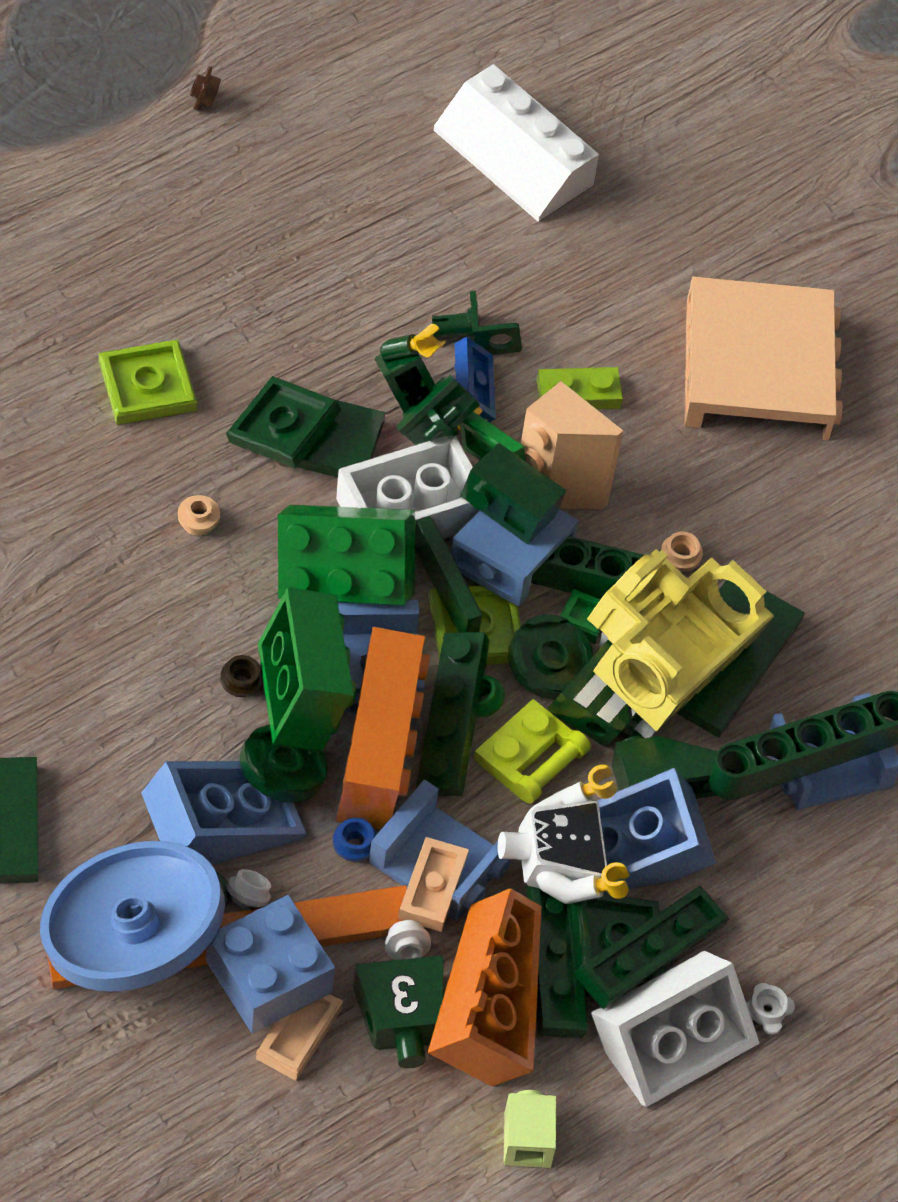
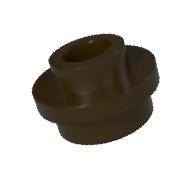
M238 655L231 658L221 670V684L229 694L236 697H249L256 694L264 684L260 664L254 658L247 655ZM244 676L247 677L249 680L240 681L236 678Z

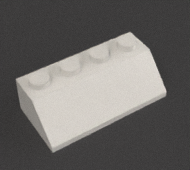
M494 64L463 84L434 125V131L538 222L594 185L599 154Z

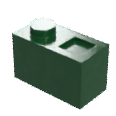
M498 442L470 470L460 497L528 545L556 516L567 490Z

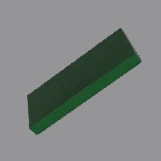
M726 580L719 589L723 601L738 613L750 614L751 609L748 597L739 586ZM769 592L764 594V607L774 615L769 624L747 649L744 648L733 662L723 671H720L698 694L696 693L677 712L678 715L718 738L723 734L803 620L805 612Z

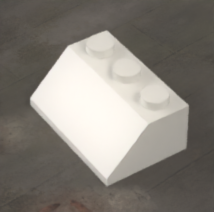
M706 951L628 992L604 1010L599 1008L591 1012L606 1055L639 1102L645 1107L650 1106L760 1044L733 963Z

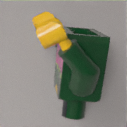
M430 324L418 335L410 334L385 341L380 348V354L374 358L403 413L413 405L420 404L433 391L435 383L419 353L424 357H430L447 343L446 341H439L434 337L433 334L439 330V327L435 324ZM478 407L474 412L480 415L482 409ZM459 425L458 427H456L455 429H456V430L459 429V430L461 431L460 425Z

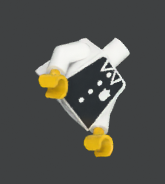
M607 765L595 766L589 772V783L584 784L580 781L544 799L528 811L518 832L500 833L497 846L499 858L521 860L524 882L528 886L540 888L564 904L599 898L603 896L605 891L616 899L624 898L627 895L629 888L626 881H615L626 879L630 875L626 866L622 863L614 862L607 865L598 801H591V796L595 794L603 799H608L615 795L617 786L614 781L598 785L602 779L612 775L611 769Z

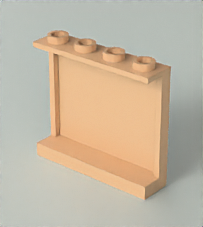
M692 276L687 298L685 427L701 428L704 413L823 424V440H829L833 425H840L843 408L842 401L836 400V393L840 392L842 382V370L835 368V361H839L841 354V338L835 337V330H838L840 325L841 308L834 306V290Z

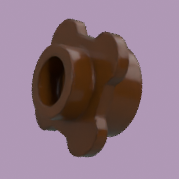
M208 66L204 76L197 74L190 96L196 98L193 107L196 111L200 104L211 107L217 95L221 78L211 75L213 69L211 66Z

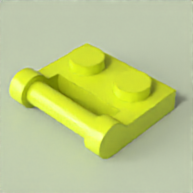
M532 699L475 750L474 761L522 801L532 804L541 796V789L575 758L580 759L590 751L591 744L583 733L577 730L572 731L536 700ZM554 742L561 746L530 776H523L521 774Z

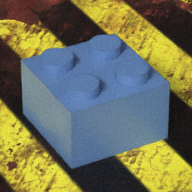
M289 895L220 928L206 948V962L251 1034L333 992L335 966Z

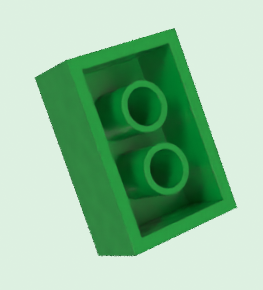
M312 505L287 506L278 514V599L282 598L287 587L334 594L337 596V602L405 605L415 594V510Z
M287 587L258 642L273 745L322 751L330 736L338 731L340 719L346 708L351 707L354 703L356 684L350 677V650L348 647H345L343 636L344 616L339 613L337 596L334 594Z

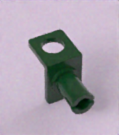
M476 290L470 291L471 308H467V313L432 315V324L439 327V330L433 334L437 340L470 336L471 340H474L475 343L492 355L522 351L518 323L480 326ZM498 334H506L512 337L505 344H495L490 341L491 337Z

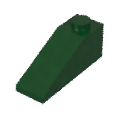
M632 736L616 743L611 765L619 791L675 768L692 786L696 799L717 796L712 791L709 780L718 751L662 736L648 738ZM726 769L730 773L739 774L734 770Z

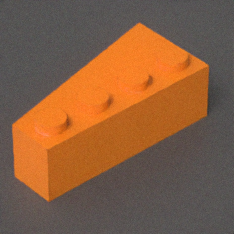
M378 627L372 628L358 699L359 705L352 731V745L350 746L345 769L344 787L336 822L343 823L350 818H361L369 822L374 829L381 830L393 816L398 795L405 797L407 795L411 770L403 769L405 756L413 757L418 732L409 730L411 717L419 719L424 697L423 692L416 691L418 679L426 680L430 655L422 653L425 636Z
M511 888L470 905L428 1049V1054L492 1087L534 1072L541 905Z

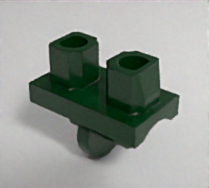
M449 375L448 377H442L433 386V391L420 404L410 407L403 414L404 419L396 427L401 434L415 445L428 441L433 442L435 439L444 436L452 440L458 435V431L455 428L474 412L480 404L455 378Z

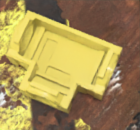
M655 549L651 554H646L625 572L616 584L603 595L587 618L597 629H600L608 636L607 639L613 643L593 672L656 732L671 716L673 717L696 693L698 694L720 671H723L733 662L744 648L747 649L774 617L764 607V594L767 591L734 560L728 565L721 566L711 557L689 578H686L666 559L668 555L663 550L659 552ZM718 579L729 580L741 588L748 597L751 609L750 614L738 613L723 601L718 590Z

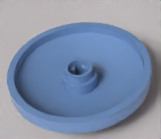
M144 841L122 845L87 860L69 873L54 889L41 916L40 936L42 944L55 970L62 977L78 986L97 991H125L145 987L179 972L198 958L209 946L223 920L225 910L224 893L218 875L211 863L203 855L187 846L164 841Z

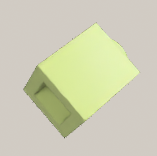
M537 1090L509 1093L504 1113V1165L551 1168L556 1150V1096L544 1095Z

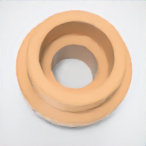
M191 496L180 504L178 520L188 533L196 536L206 535L219 523L220 508L213 499L207 496ZM194 512H203V514H195Z
M680 531L673 533L663 542L661 550L668 555L666 559L680 572L691 571L701 563L703 556L702 547L699 540L689 532Z

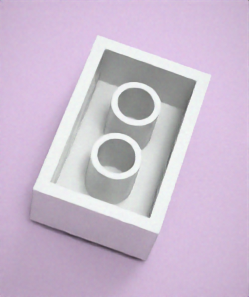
M444 436L435 439L433 442H424L339 469L336 499L340 507L415 510V527L416 520L430 516L431 519L433 518L443 539L455 536L480 511L460 497L470 470L473 467L456 436L452 440Z

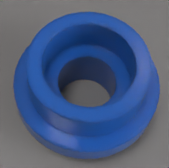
M350 818L336 828L333 835V847L336 853L347 861H364L370 857L371 841L377 833L366 820ZM351 839H358L363 844L352 845L348 843V841Z

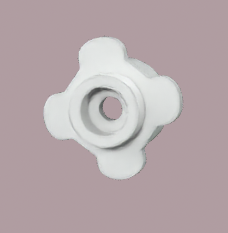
M760 983L755 986L752 999L746 1002L751 1019L763 1026L764 1032L767 1034H777L782 1028L781 1022L785 1016L793 1013L795 1005L793 1000L787 997L780 988ZM769 1006L771 1007L772 1011L767 1012L764 1010L763 1007Z

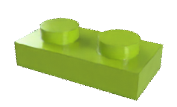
M618 367L538 369L537 386L539 398L561 381L597 410L621 409L623 397Z

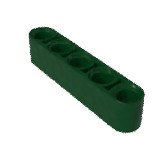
M568 536L532 574L531 583L567 593H572L573 589L601 599L625 572L644 555Z
M885 691L722 746L716 754L710 775L709 784L712 791L722 799L735 800L897 745L898 692ZM845 730L852 731V732H854L855 734L848 733V732L845 731ZM806 743L813 744V745H815V746H817V747H811V746L807 745ZM766 756L774 757V758H776L777 760H776V761H775V760H771V759L767 758ZM726 769L734 770L739 774L730 773Z

